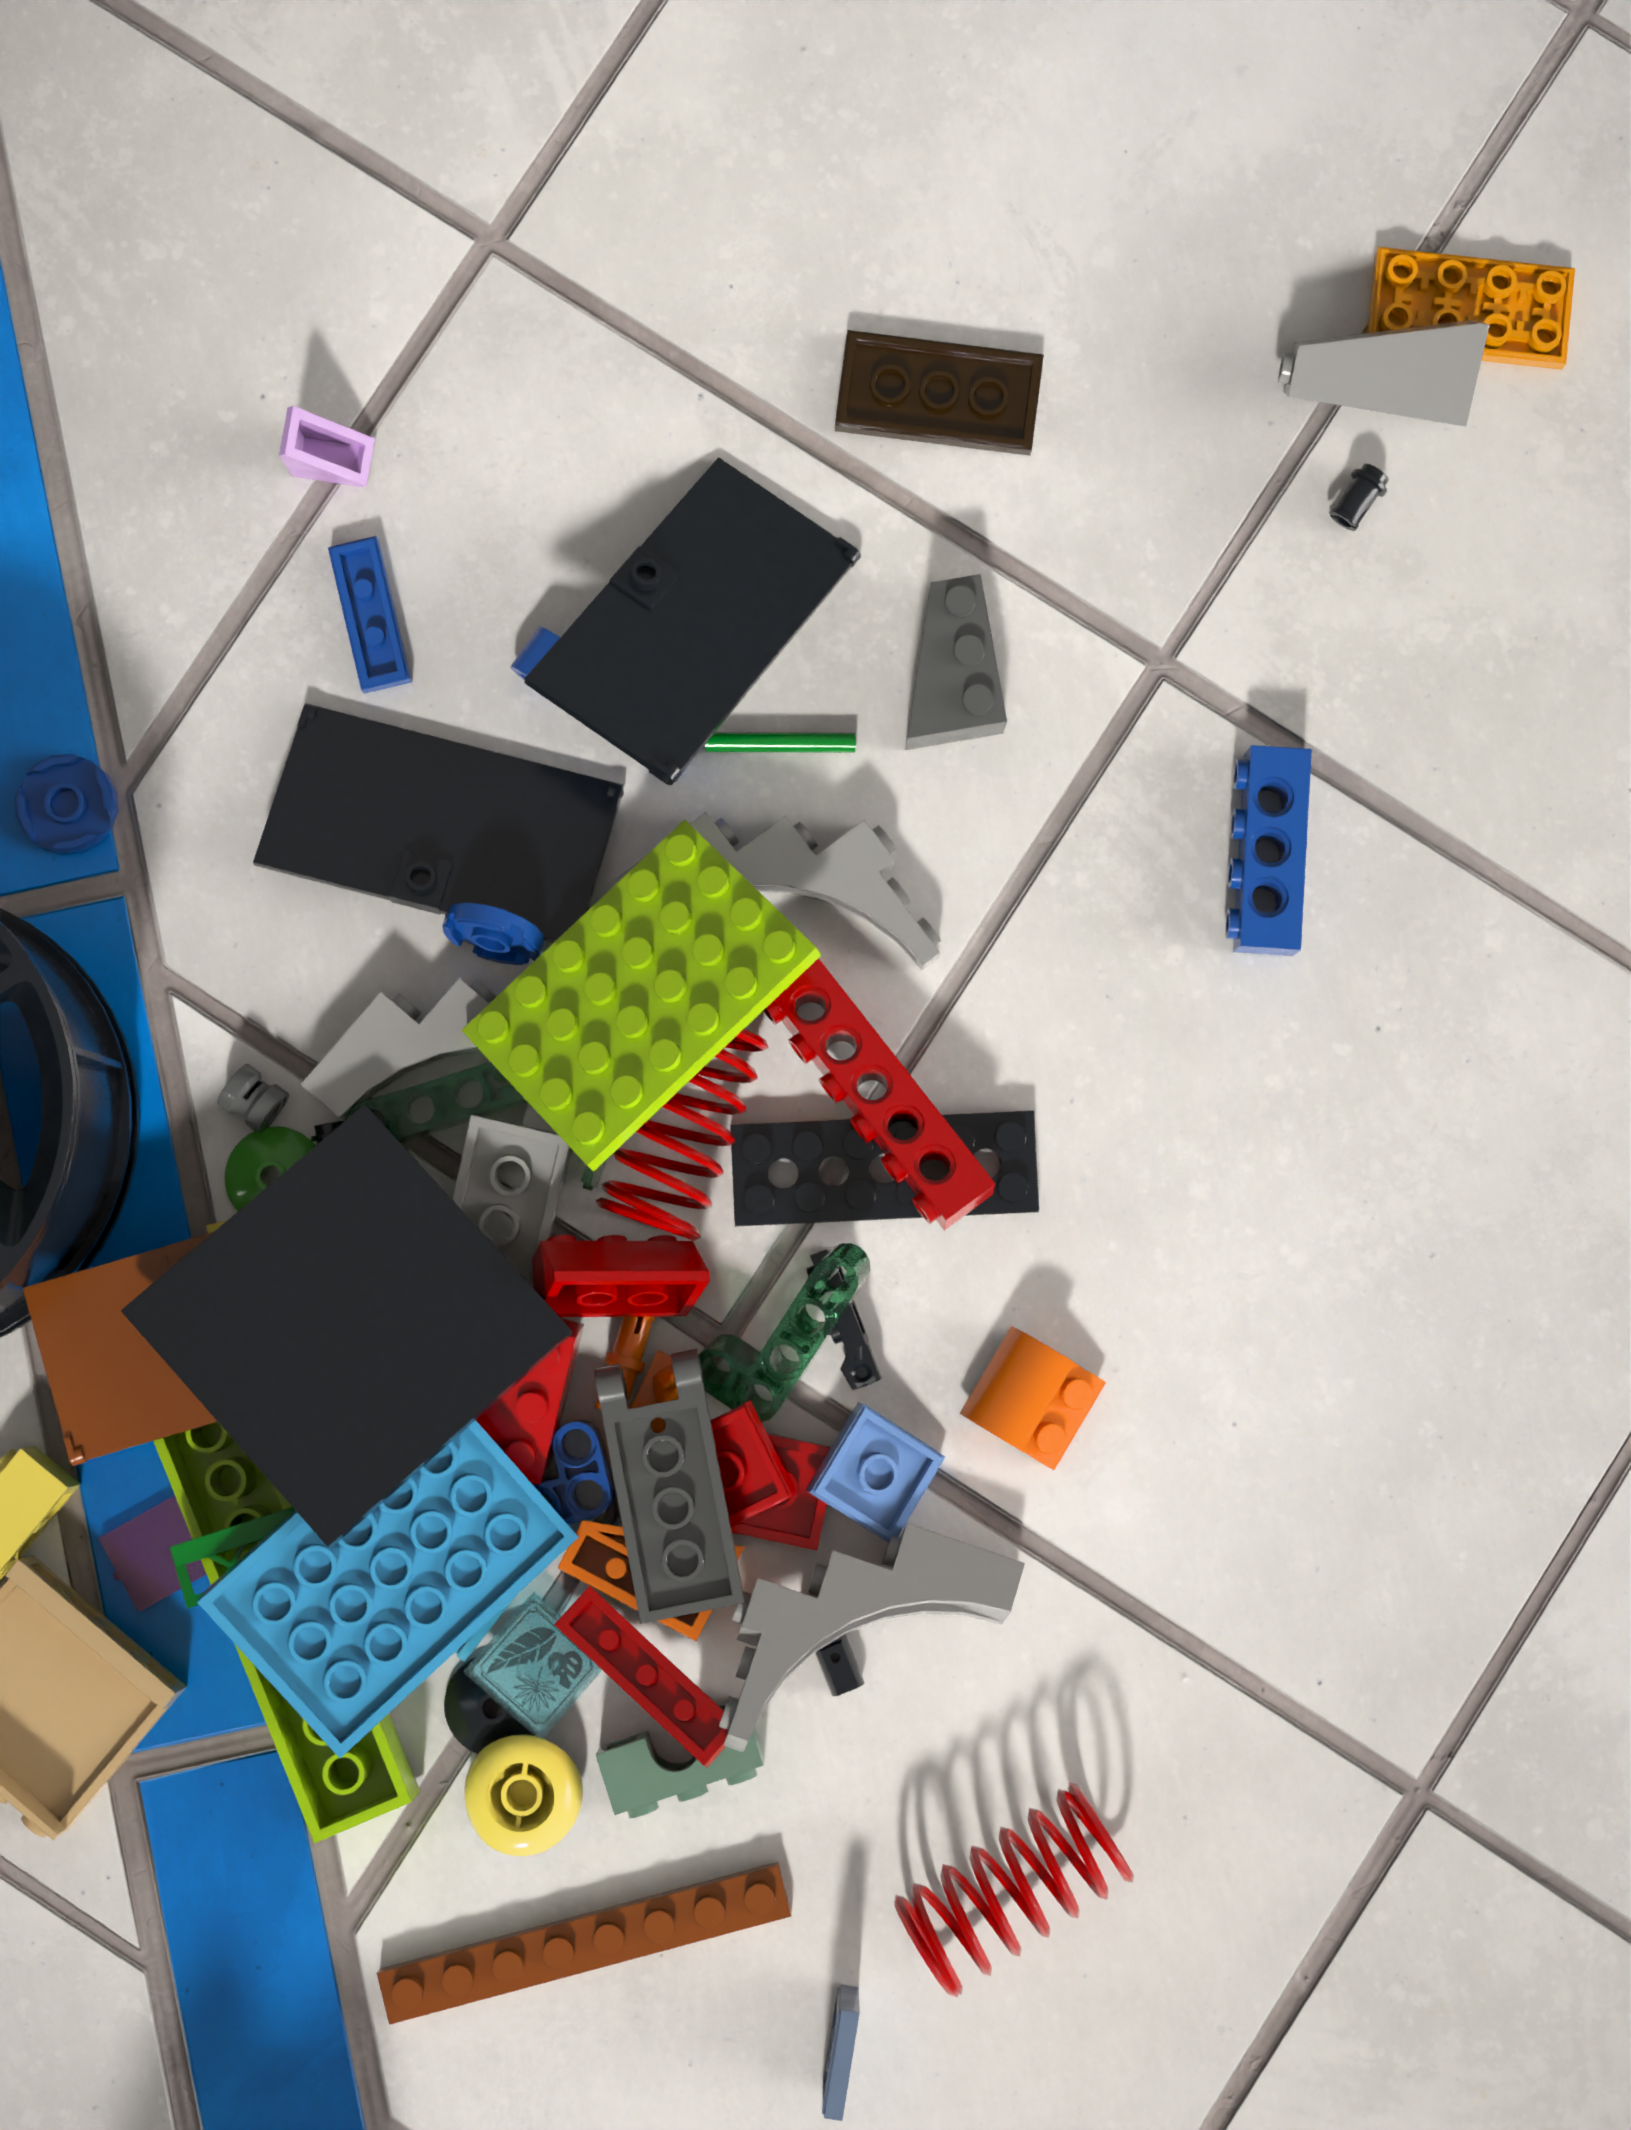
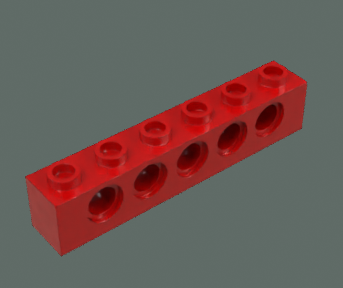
M819 958L763 1010L773 1024L776 1025L782 1021L793 1035L788 1041L797 1056L805 1064L812 1060L823 1074L819 1078V1082L828 1096L836 1104L843 1100L854 1114L850 1118V1122L859 1136L866 1143L874 1140L884 1152L885 1156L880 1159L883 1166L897 1183L903 1180L908 1183L916 1194L912 1198L914 1206L929 1224L936 1220L945 1231L993 1195L995 1182ZM810 1002L816 1003L824 1009V1013L816 1020H804L797 1014L800 1006ZM844 1041L854 1047L855 1053L846 1060H836L828 1054L827 1050L833 1043ZM874 1080L880 1082L885 1087L886 1092L879 1099L868 1100L859 1094L858 1088L862 1083ZM907 1120L915 1125L917 1133L908 1140H899L893 1137L888 1129L895 1121ZM928 1160H939L946 1165L949 1172L941 1180H929L922 1175L920 1166Z

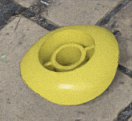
M531 1735L507 1736L487 1745L471 1763L464 1787L465 1806L473 1828L487 1845L504 1854L530 1856L551 1848L572 1828L582 1805V1779L575 1762L564 1750L554 1743Z

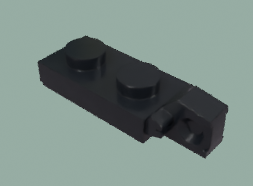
M828 1248L810 1255L813 1265L806 1268L810 1283L816 1296L825 1294L832 1312L825 1315L829 1333L835 1344L843 1342L847 1351L840 1370L852 1390L863 1388L881 1380L882 1376L869 1345V1338L835 1249Z

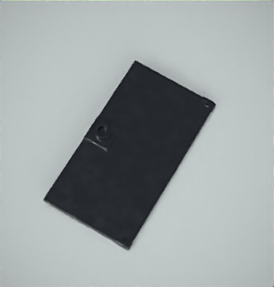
M718 457L525 677L524 684L649 769L648 772L667 785H673L687 765L836 585L861 558V554L856 547L841 537H835Z
M305 703L253 860L254 866L390 900L392 903L439 915H446L447 909L453 904L476 903L504 909L526 919L544 934L545 941L552 943L588 911L615 817L624 795V784L606 781Z

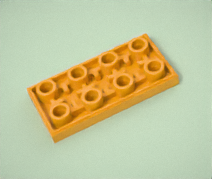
M1378 247L1374 258L1367 333L1467 320L1482 321L1489 324L1481 361L1562 370L1567 361L1575 268Z

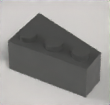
M981 574L936 581L930 584L905 750L1004 733L1007 718Z

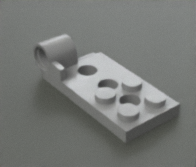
M528 1103L522 1125L471 1114L452 1200L534 1288L532 1258L540 1242L546 1241L551 1237L561 1188L565 1183L573 1150ZM514 1161L522 1166L525 1172V1181L521 1187L509 1189L500 1183L497 1172L501 1163ZM504 1211L512 1217L514 1230L509 1237L497 1238L489 1232L486 1222L491 1212Z

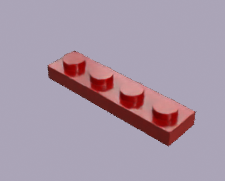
M589 1586L554 1624L703 1766L707 1768L726 1747L723 1745L728 1730L719 1727L724 1710L592 1587Z

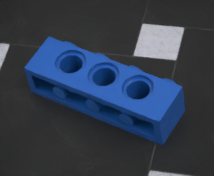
M1251 745L1245 752L1244 759L1236 760L1234 789H1241L1242 795L1241 809L1233 810L1231 838L1239 839L1238 859L1231 858L1228 873L1229 889H1236L1235 909L1228 908L1225 925L1226 938L1233 939V952L1294 956L1301 950L1312 749ZM1262 790L1275 792L1281 799V810L1275 813L1265 811L1259 805L1258 792ZM1261 839L1272 841L1279 851L1278 861L1273 863L1262 861L1255 852L1256 841ZM1266 889L1274 895L1276 899L1274 912L1264 913L1254 906L1252 901L1254 890Z

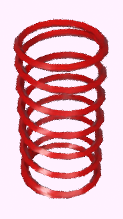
M745 1029L725 1046L726 1048L750 1052H759L769 1048L765 1039ZM722 1049L715 1057L743 1073L704 1066L689 1082L722 1098L730 1104L712 1102L676 1093L662 1106L719 1136L695 1132L650 1120L645 1122L636 1131V1133L668 1147L705 1167L622 1148L613 1153L615 1159L624 1165L691 1198L609 1180L601 1184L603 1190L632 1207L603 1197L595 1200L598 1207L692 1241L700 1239L701 1235L698 1229L690 1223L635 1196L693 1209H708L712 1207L709 1196L702 1191L652 1166L708 1178H717L724 1175L721 1165L715 1160L669 1136L716 1146H729L735 1143V1138L728 1129L685 1106L730 1115L745 1112L746 1106L744 1101L737 1095L701 1076L736 1083H751L758 1079L755 1069L742 1059Z
M1069 1782L1067 1788L1069 1792L1058 1789L1056 1801L1083 1861L1041 1811L1029 1808L1027 1820L1051 1875L1013 1830L1000 1826L999 1843L1019 1889L988 1852L983 1848L971 1845L969 1859L987 1903L955 1867L945 1864L942 1865L940 1878L956 1919L940 1899L924 1885L913 1884L911 1898L914 1908L906 1898L895 1895L894 1906L908 1935L936 1980L950 1996L958 1997V1994L962 1995L963 1986L938 1939L922 1897L941 1916L980 1971L991 1976L992 1966L964 1912L951 1878L974 1903L1009 1952L1019 1957L1021 1946L996 1898L981 1861L995 1875L1041 1936L1049 1938L1050 1926L1020 1867L1010 1842L1024 1857L1070 1917L1078 1919L1079 1906L1050 1849L1041 1826L1099 1898H1108V1887L1072 1811L1107 1853L1123 1879L1133 1883V1872L1076 1783Z

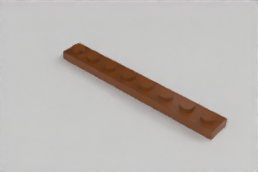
M778 1861L380 1968L377 1972V1977L390 2025L791 1917L792 1912Z

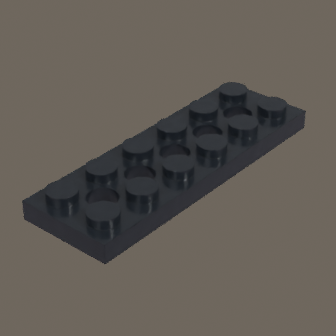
M1034 1111L942 1115L973 1155L979 1150H990L998 1156L1000 1161L999 1171L992 1177V1180L995 1182L993 1195L965 1216L1038 1213L1039 1195ZM850 1119L730 1125V1131L735 1138V1143L731 1144L735 1227L923 1218L912 1202V1198L916 1194L905 1180L900 1183L894 1180L883 1184L872 1178L869 1170L870 1163L876 1156L884 1154V1152L874 1140L866 1143L856 1132ZM907 1120L895 1121L888 1129L890 1134L899 1140H908L917 1133L915 1125ZM829 1157L843 1159L849 1168L848 1178L838 1186L827 1185L819 1176L821 1163ZM787 1159L797 1166L798 1178L791 1187L778 1188L770 1182L768 1173L770 1166L775 1161Z

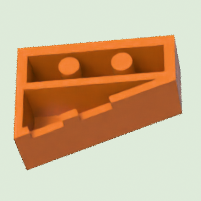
M582 1520L576 1531L579 1538L567 1548L558 1565V1569L638 1611L623 1527ZM735 1545L737 1561L745 1548L743 1546ZM712 1610L657 1620V1622L696 1642Z

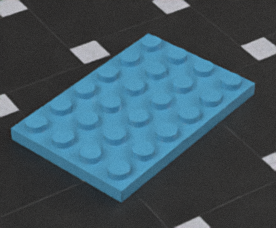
M475 1420L331 1549L326 1546L297 1511L294 1510L196 1598V1602L333 1752L341 1758L579 1536Z

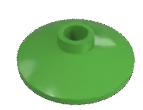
M268 1127L261 1134L254 1131L244 1137L231 1152L225 1168V1187L234 1208L239 1211L269 1186L263 1178L266 1169L275 1166L280 1171L281 1176L316 1145L302 1133L286 1127Z

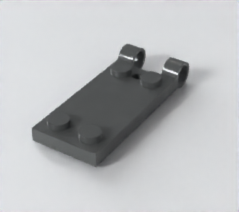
M697 1349L671 1354L679 1399L629 1409L628 1395L621 1364L594 1369L640 1624L745 1603ZM656 1418H662L666 1423L665 1430L661 1433H655L651 1429V1423Z

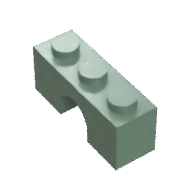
M726 1705L720 1706V1708L724 1710ZM755 1727L744 1752L725 1747L707 1768L695 1757L683 1763H671L662 1759L655 1751L648 1731L601 1746L596 1753L597 1762L614 1815L627 1811L629 1818L640 1817L659 1808L657 1801L677 1795L679 1802L704 1795L708 1792L707 1784L725 1778L728 1785L750 1780L757 1776L755 1768L764 1766L765 1758Z

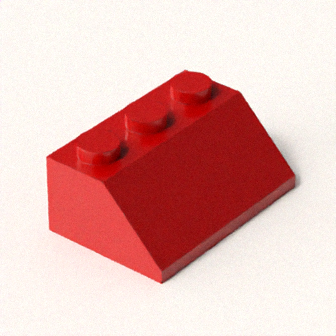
M557 1235L548 1238L546 1241H541L532 1258L534 1289L559 1317L687 1316L710 1282L709 1270L694 1242L677 1241V1238L671 1235H658L649 1238L647 1241H627V1238L621 1235L603 1236L597 1239V1241H577L576 1237L571 1235Z

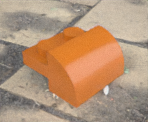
M1011 1326L959 1414L1052 1470H1055L1106 1382L1044 1343Z

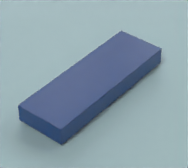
M377 536L328 547L361 691L366 694L411 683L409 666Z

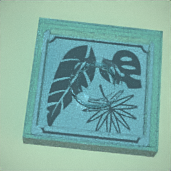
M533 1592L465 1669L464 1673L530 1733L543 1740L599 1675L602 1669L554 1625L561 1615Z

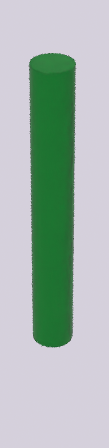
M715 732L705 744V751L855 753L856 733Z

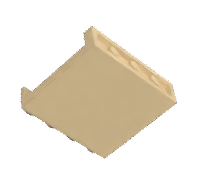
M30 1555L17 1560L5 1575L9 1579L0 1588V1803L6 1804L9 1802L23 1814L21 1820L31 1832L40 1837L48 1836L54 1840L70 1828L187 1686L34 1555Z

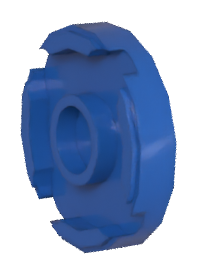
M74 754L51 755L35 763L26 773L27 777L23 780L22 785L18 786L15 795L16 818L24 834L45 850L61 855L83 853L99 845L113 828L118 813L117 791L109 775L90 760Z
M453 904L447 909L442 924L443 933L454 945L461 947L464 940L474 945L472 953L477 954L478 957L501 964L523 965L529 963L530 958L535 961L541 955L544 945V934L534 924L504 909L485 904Z

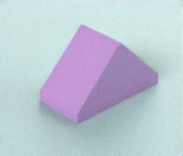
M290 406L287 408L279 457L293 477L365 487L367 486L375 438L298 407Z

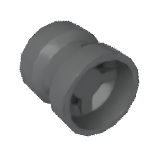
M245 1064L227 1082L219 1095L217 1104L229 1113L238 1112L245 1117L246 1125L258 1134H261L280 1114L287 1103L289 1093L277 1084H267L262 1080L261 1072L250 1064Z

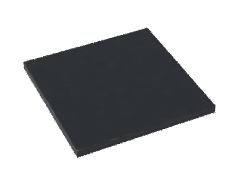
M366 1105L356 1111L121 1310L329 1549L573 1334L568 1325Z

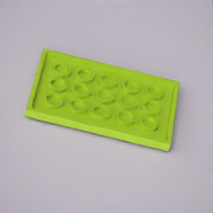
M684 819L461 1031L594 1172L821 956V953L811 941Z

